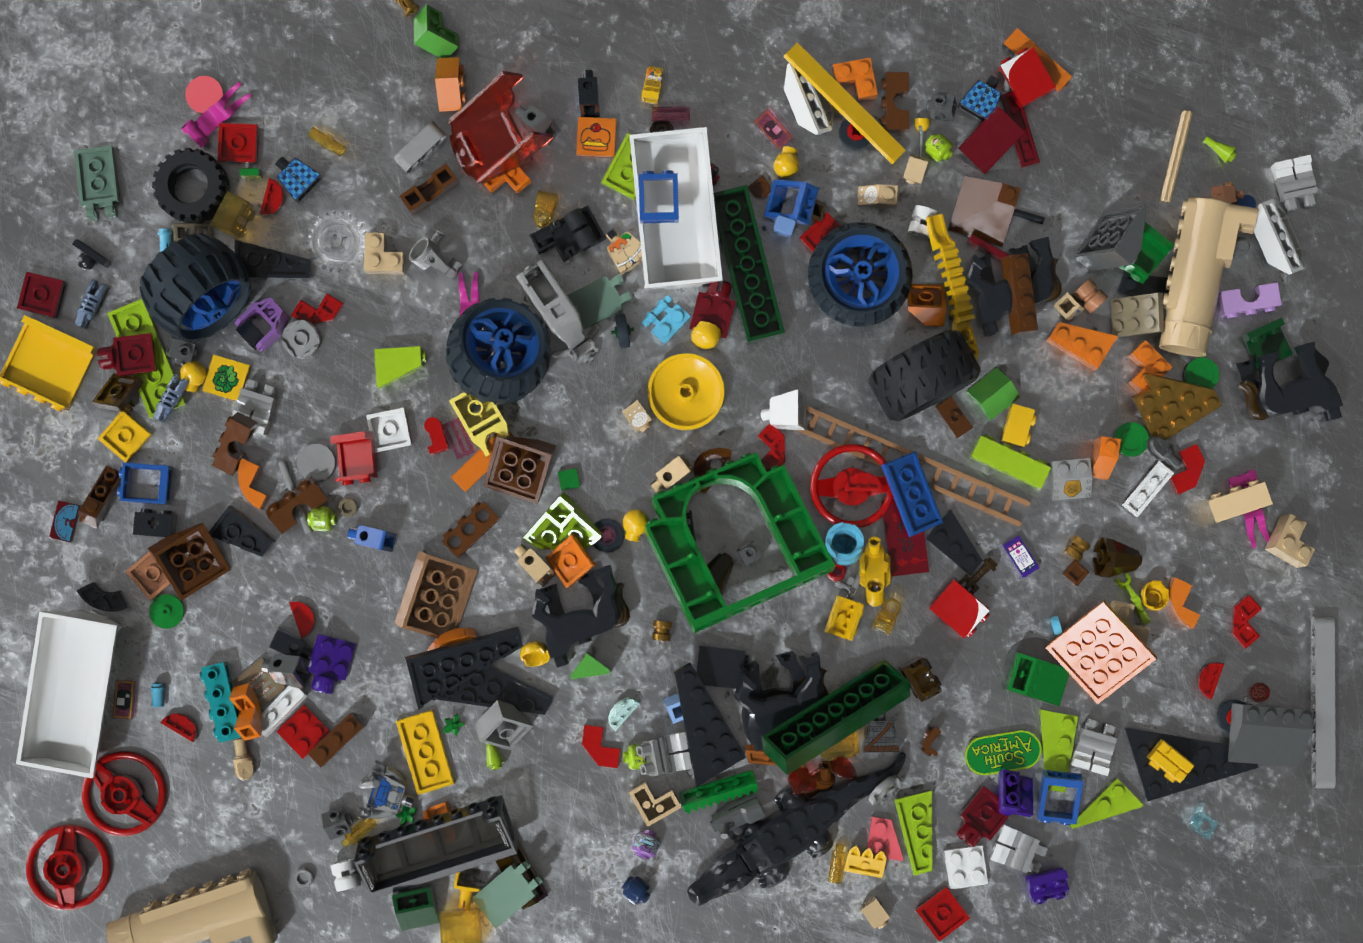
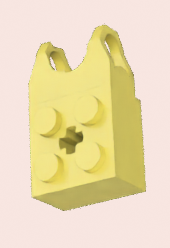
M464 392L449 400L471 440L482 449L486 457L490 456L487 439L491 434L499 433L502 436H510L508 424L498 406L494 405V402L486 401L483 403L477 401V398L471 394L467 395ZM475 404L481 406L478 413L472 412V409H474L473 405Z

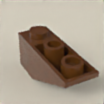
M105 466L78 511L79 522L95 529L98 528L120 484L121 478H119L118 470Z

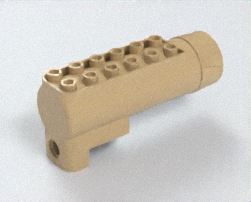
M1188 197V200L1183 201L1181 216H1184V219L1180 218L1177 234L1181 236L1180 238L1176 237L1173 253H1177V255L1172 256L1170 271L1173 272V275H1168L1166 290H1169V294L1165 293L1163 300V309H1166L1164 332L1161 334L1159 348L1180 355L1206 356L1210 334H1212L1213 319L1223 269L1230 268L1238 232L1253 234L1258 208L1234 205L1209 197Z
M251 869L241 871L240 875L233 877V875L225 876L218 883H214V881L203 884L202 888L197 890L195 887L189 888L184 891V894L179 896L177 893L171 894L161 902L158 899L153 900L143 907V911L131 913L126 917L108 922L106 925L108 943H199L210 939L211 943H229L247 936H251L253 943H274L278 935L270 915L269 903L263 884L256 871H251Z

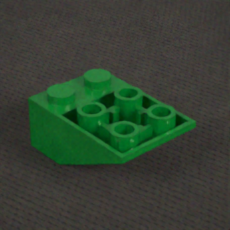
M1015 652L1004 689L1060 706L1069 673L1062 666Z

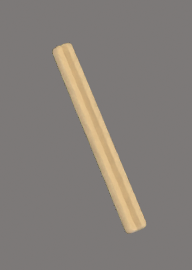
M1183 110L1181 113L1160 198L1161 201L1167 203L1172 199L1193 115L1188 110Z

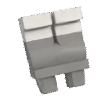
M1311 155L1276 162L1270 167L1280 197V203H1284L1287 212L1299 208L1298 199L1303 198L1305 207L1317 204L1315 194L1319 191L1313 175Z
M248 379L245 387L240 389L232 416L239 412L257 421L255 433L267 436L277 399H275L276 388L265 384L263 394L256 393L259 382Z
M1088 718L1084 728H1080L1070 765L1108 776L1111 758L1117 741L1115 737L1116 726L1105 723L1103 732L1100 733L1096 731L1099 721Z
M685 732L673 733L643 741V744L636 747L637 755L639 757L646 756L647 763L640 765L642 775L657 776L692 769L689 751L668 755V753L688 749Z
M1003 824L996 840L1012 846L1014 849L995 842L989 859L1025 873L1029 871L1038 874L1041 863L1034 861L1033 857L1035 853L1045 857L1048 847L1041 843L1039 839Z

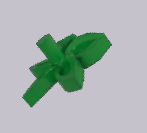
M458 713L452 720L445 718L447 725H445L443 732H452L457 736L458 728L465 725L462 721H459Z
M403 805L402 812L395 814L396 817L401 819L400 826L405 825L407 821L414 823L412 816L416 814V808H409Z

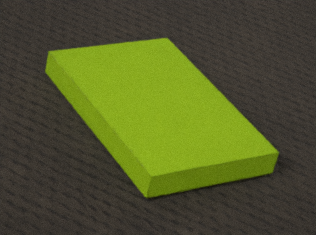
M627 133L601 183L635 201L636 193L630 135L632 134Z

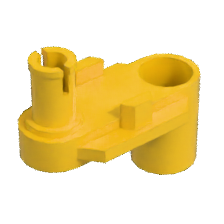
M872 536L868 540L869 543L865 548V553L859 558V583L865 588L867 603L877 607L884 603L885 588L891 584L890 556L884 552L880 539L877 536Z

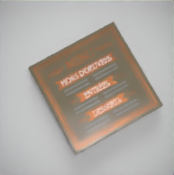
M263 657L232 681L235 687L249 683L258 698L260 708L286 688L284 684L275 682L268 672L262 671Z

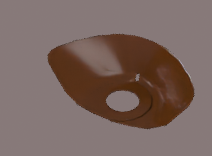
M713 448L702 452L694 463V476L699 475L701 477L705 475L708 470L712 469L711 461L714 459L720 460L722 467H724L723 465L730 461L732 451L727 448ZM711 486L701 490L703 494L706 493Z

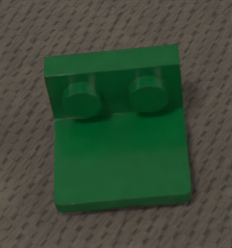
M1282 318L1242 335L1251 358L1255 361L1257 370H1259L1257 360L1259 356L1278 351V359L1276 360L1278 362L1293 354L1281 329V326L1285 325Z

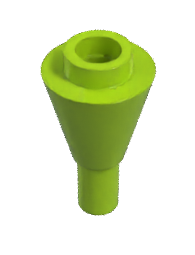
M1209 136L1203 141L1213 148L1225 163L1228 161L1232 163L1238 154L1236 147L1217 142Z
M486 744L487 768H491V771L502 768V764L505 761L497 747Z

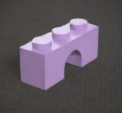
M1278 282L1255 287V299L1253 302L1245 301L1241 296L1240 289L1219 292L1218 305L1220 317L1227 316V319L1239 317V313H1245L1246 316L1257 314L1258 310H1264L1265 313L1276 311V308L1282 305Z

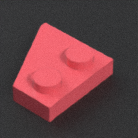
M872 816L866 849L870 848L874 856L883 850L886 859L903 861L891 819Z

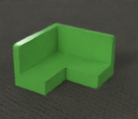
M426 4L414 18L415 45L439 58H448L459 47L458 33L443 26L442 12Z

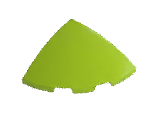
M563 492L523 539L541 550H554L571 534H575L586 549L602 537V534L585 512Z

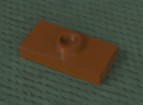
M949 397L935 407L956 439L973 428L952 397Z

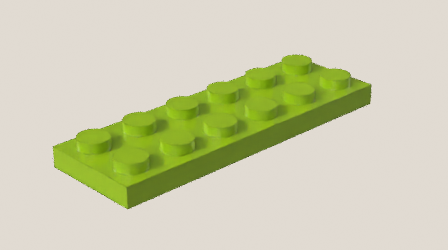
M140 299L107 314L117 337L153 334L157 372L132 375L133 377L140 378L143 382L138 391L149 418L153 419L157 404L161 401L160 398L164 391L167 390L166 387L172 379L174 372L165 354V349L152 317L147 311L143 300ZM183 395L179 398L180 400L176 407H174V410L187 405Z

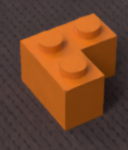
M460 57L437 58L435 83L439 112L462 110V103H466L465 91L461 90V86H464L463 76H465L464 65H460Z
M871 57L833 64V78L842 87L854 85L858 103L876 100L878 93Z
M1144 340L1128 355L1141 369L1128 383L1139 393L1148 387L1142 373L1146 372L1164 376L1172 366Z

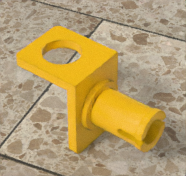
M457 872L454 888L461 891L458 908L470 909L472 892H480L481 887L460 884V872Z

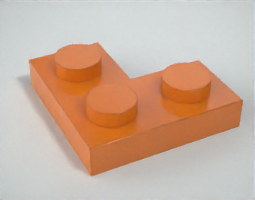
M508 154L479 177V180L491 194L505 182L517 194L532 182Z

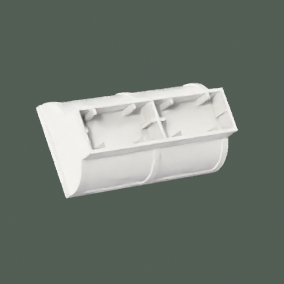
M701 127L630 135L645 289L665 288V290L698 287L707 283L723 281L707 128ZM664 170H672L674 173H678L679 223L640 224L639 174H643V171H654V174H662ZM673 180L644 181L645 213L674 212Z
M76 610L69 612H39L16 764L94 778L105 706L108 699L107 694L116 637L119 629V624L111 621L109 616Z

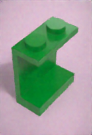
M1145 222L1142 246L1137 255L1138 259L1132 265L1119 268L1127 271L1135 281L1143 284L1175 245Z

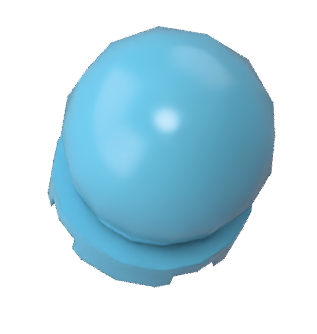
M841 522L828 530L825 546L834 563L846 566L855 563L861 557L864 537L856 525Z

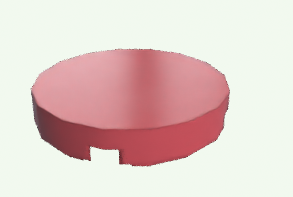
M198 76L188 84L185 95L188 105L197 113L203 114L221 99L224 92L221 84L213 77Z

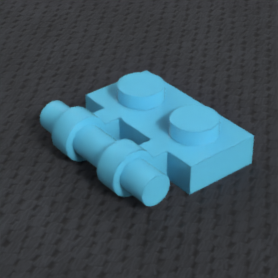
M666 295L663 300L660 299L657 302L658 305L651 312H648L645 315L646 318L641 322L645 327H648L652 322L655 327L651 330V333L664 345L691 318L678 304L672 309L668 306L673 300L669 295ZM664 310L667 314L659 321L656 317Z

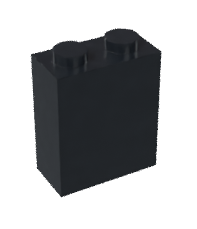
M699 645L696 673L705 686L736 689L740 673L742 672L739 665L748 663L749 655H745V650Z

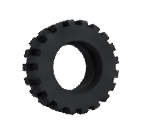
M185 148V151L178 149L174 151V155H166L165 158L167 160L164 163L160 161L157 165L159 167L158 172L154 171L153 177L156 179L152 182V188L155 189L153 194L155 199L158 200V205L174 219L185 223H203L204 219L207 221L213 219L212 215L214 213L218 215L221 212L219 208L222 205H226L225 197L229 196L230 192L227 188L230 184L229 179L226 177L225 169L214 157L197 148L196 150ZM191 169L202 171L208 180L205 194L199 200L192 203L180 201L175 195V184L179 176Z

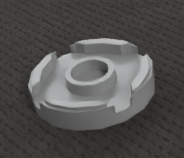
M295 320L284 328L282 344L290 355L305 358L314 354L318 349L320 333L312 322Z
M311 444L299 453L297 467L305 479L313 477L316 482L326 480L333 474L336 467L335 456L328 447L322 444Z
M898 775L887 778L872 791L868 800L875 807L877 804L883 805L896 795L897 787H902L903 781Z

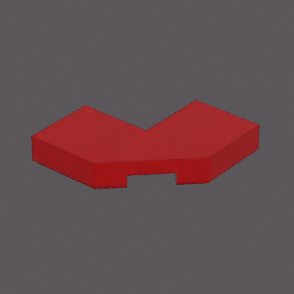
M327 293L317 309L300 300L291 316L297 320H307L314 325L328 322L336 318L344 303Z
M769 423L758 435L771 449L761 460L767 472L769 468L776 465L780 467L785 463V435Z
M1197 444L1178 452L1186 470L1170 478L1177 495L1196 487L1205 460Z
M1250 594L1233 608L1232 635L1244 649L1260 637L1248 621L1261 611L1262 608Z
M584 725L582 745L597 765L618 768L620 749L601 746L603 727Z

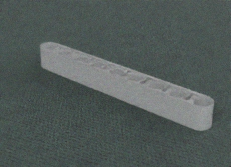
M1313 616L1311 619V710H1314L1311 743L1312 786L1314 789H1334L1336 785L1335 621L1333 616Z

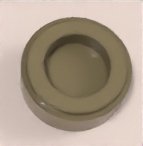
M344 498L338 504V511L342 516L352 517L358 511V504L354 499Z

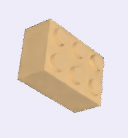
M1260 479L1248 482V487L1241 488V485L1230 488V493L1223 495L1221 491L1212 494V499H1209L1208 502L1215 522L1218 523L1272 505L1273 503L1265 481L1260 482Z

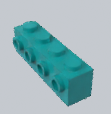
M228 662L202 667L200 679L202 683H205L206 691H204V696L210 704L209 717L211 721L214 720L215 728H213L215 739H218L219 743L241 738L234 729L239 710L229 699L233 683Z

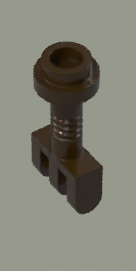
M991 557L983 560L986 564L971 578L965 574L959 580L961 585L964 581L967 582L964 586L966 589L970 586L972 587V590L969 591L970 593L974 594L980 588L976 583L990 570L994 572L998 564Z

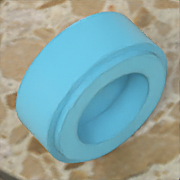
M1053 616L1050 619L1054 635L1057 636L1062 633L1059 617Z

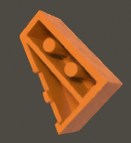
M1058 322L1045 341L1095 371L1101 365L1118 336Z

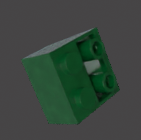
M432 884L394 892L391 895L395 915L402 931L440 923Z

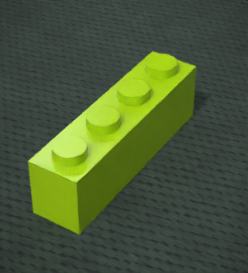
M987 434L978 437L969 458L1032 487L1042 489L1051 467L1047 466L1048 462L1039 458L1037 460L1029 458L1030 454L1022 450L1018 453L1012 450L1013 446L1004 442L999 444L995 442L994 437Z

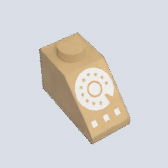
M881 184L859 186L857 206L895 208L897 205L898 186Z
M638 400L622 411L636 432L641 431L643 433L651 427L649 423L652 422V419Z

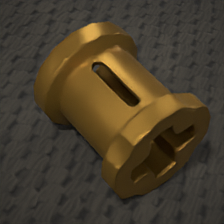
M395 0L405 11L404 15L406 17L411 16L420 8L413 0Z

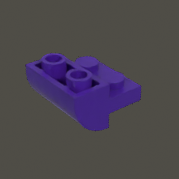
M1000 770L998 773L999 812L1006 816L1011 814L1026 817L1033 816V778L1020 776V772Z
M1063 868L1025 876L1031 903L1036 902L1039 905L1046 903L1048 899L1055 898V900L1064 899L1069 894L1068 874Z

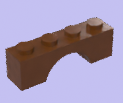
M1028 253L1006 256L1001 259L1003 278L1008 281L1012 291L1013 302L1009 315L1011 335L1028 334L1037 331L1038 324Z

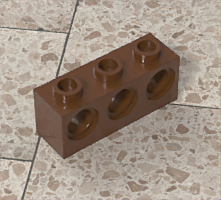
M484 501L482 503L477 502L470 509L472 511L467 517L466 515L462 516L457 521L458 526L454 530L450 528L443 534L444 539L442 542L457 558H460L501 519ZM482 510H487L489 513V517L485 521L479 518V513ZM468 523H472L475 526L472 534H467L465 531V526ZM455 536H458L461 540L458 547L451 545V539Z

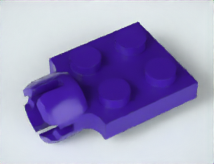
M322 634L317 635L307 669L308 672L314 675L311 685L313 690L332 694L338 680L345 681L356 643Z

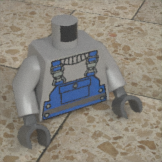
M379 760L375 761V763L380 765L379 768L371 769L377 774L375 780H378L380 785L377 788H372L366 808H358L364 811L362 816H357V818L362 820L368 818L382 819L393 816L395 812L400 811L401 805L412 808L415 801L414 796L405 794L408 785L405 784V779L398 770L383 765Z

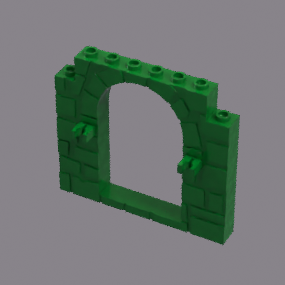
M757 452L754 454L747 453L735 462L734 460L728 461L723 465L724 467L719 469L712 468L701 477L699 475L689 479V482L685 484L678 483L672 486L671 490L666 492L664 490L659 491L652 497V506L659 520L654 518L648 521L644 527V533L693 633H697L834 571L835 564L785 465L780 467L778 465L773 466L767 472ZM717 484L737 486L751 495L764 516L766 524L793 577L729 606L726 605L689 530L686 519V510L692 498L701 490Z

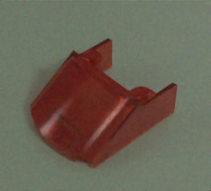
M502 71L448 120V125H451L452 135H449L455 157L466 174L472 176L478 183L484 184L532 161V156L553 139L552 134L535 131L524 139L522 138L509 111V108L515 102L512 88L524 78L520 73Z

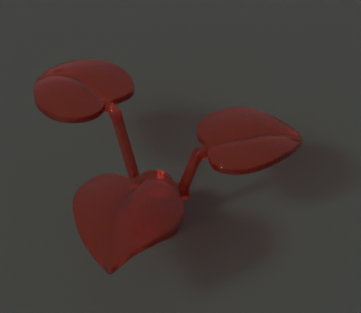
M832 753L829 756L834 774L842 778H854L857 776L854 766L847 757L840 753ZM799 767L791 772L788 782L792 787L793 794L814 791L817 784L813 775L820 771L819 768L809 773L807 767Z

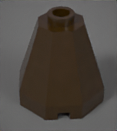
M1099 537L1094 546L1093 552H1097V557H1093L1092 564L1097 576L1109 578L1137 570L1142 564V555H1140L1138 550L1114 539Z

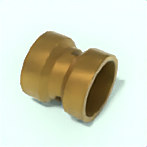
M1075 535L1071 545L1067 546L1064 552L1080 562L1083 558V553L1088 551L1091 545Z
M653 620L655 630L652 633V640L670 641L671 635L669 630L672 628V622Z

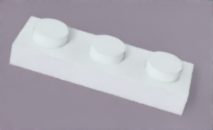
M1158 461L1124 501L1122 506L1135 517H1138L1174 472Z
M288 686L262 713L263 736L268 737L307 697L302 689Z

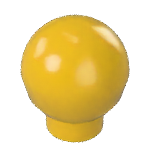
M784 146L782 153L775 158L773 168L779 177L792 178L799 171V160L796 157L797 149Z
M198 361L186 362L180 369L181 380L186 379L189 381L185 391L198 392L199 385L205 381L206 369Z
M638 509L630 510L623 517V527L626 531L625 539L635 542L640 540V536L644 533V527L649 521L648 516L643 511Z

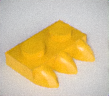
M855 845L848 850L844 871L882 878L886 864V855L882 850L874 856L870 848L860 853L859 848Z

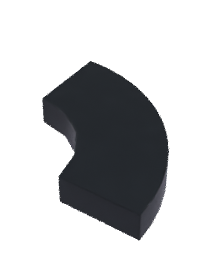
M96 582L76 590L88 605L96 609L113 612L129 608L121 590L107 592L101 589Z

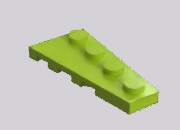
M1039 709L1044 770L1069 772L1078 716ZM1048 785V790L1065 793L1066 787Z
M932 790L894 799L913 876L932 871Z

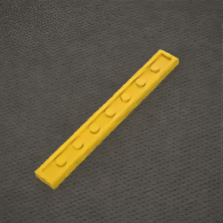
M798 42L783 56L891 164L905 152V149Z

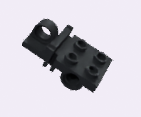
M588 205L581 209L577 208L567 213L563 218L555 220L554 225L551 222L549 225L529 235L538 254H542L555 246L563 262L569 260L571 255L573 257L606 240V236Z

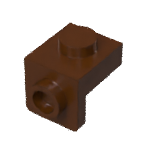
M932 726V728L928 727L923 732L922 736L924 738L919 743L923 746L921 750L929 757L932 754L934 756L938 755L930 747L941 732L935 726Z

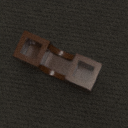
M886 72L884 78H881V90H884V97H881V108H885V116H881V126L885 127L888 133H908L909 110L898 109L894 104V98L899 95L908 94L909 72Z
M445 163L431 173V177L419 186L414 185L399 197L411 214L414 215L457 185L459 181Z
M239 412L232 417L229 416L225 422V427L227 428L221 434L218 441L220 446L213 453L212 458H214L212 466L233 476L238 471L241 458L244 459L246 454L236 447L235 441L245 445L253 437L258 422Z
M313 477L301 481L293 491L290 490L285 493L280 501L272 503L268 510H266V514L279 532L283 534L297 524V520L292 513L295 506L306 504L312 510L321 506L328 498Z
M354 712L350 713L308 755L320 768L324 767L366 725Z

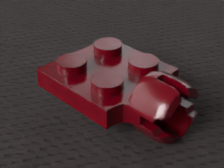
M720 281L709 283L706 292L698 293L689 329L693 330L701 321L710 322L721 330V337L726 338L736 301L731 300L729 297L732 288L731 283L723 281L721 291H718Z
M152 333L113 338V345L101 347L97 351V356L108 358L98 360L100 368L103 370L116 369L117 376L157 372Z
M982 786L959 815L963 819V825L959 828L956 835L961 840H965L964 843L971 847H975L984 837L991 841L1009 817L999 812V797L985 786Z

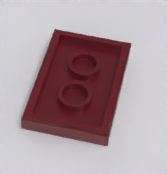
M997 106L958 149L977 168L986 174L1025 132Z

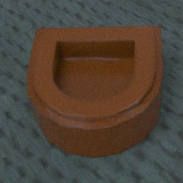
M762 175L750 184L748 189L754 197L763 199L769 195L770 185Z

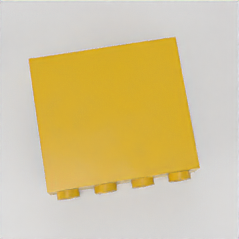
M24 315L21 321L24 325L0 373V384L8 388L11 385L17 387V392L26 396L30 393L35 396L34 400L43 404L47 401L52 404L51 408L62 412V409L69 411L98 348Z

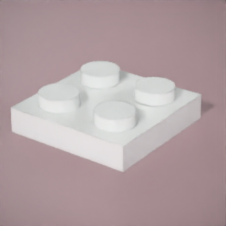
M405 408L366 415L369 432L374 434L375 453L412 446Z
M983 845L943 850L949 889L988 884Z

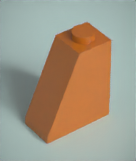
M1104 436L1094 439L1091 455L1092 478L1109 479L1119 458L1121 439Z

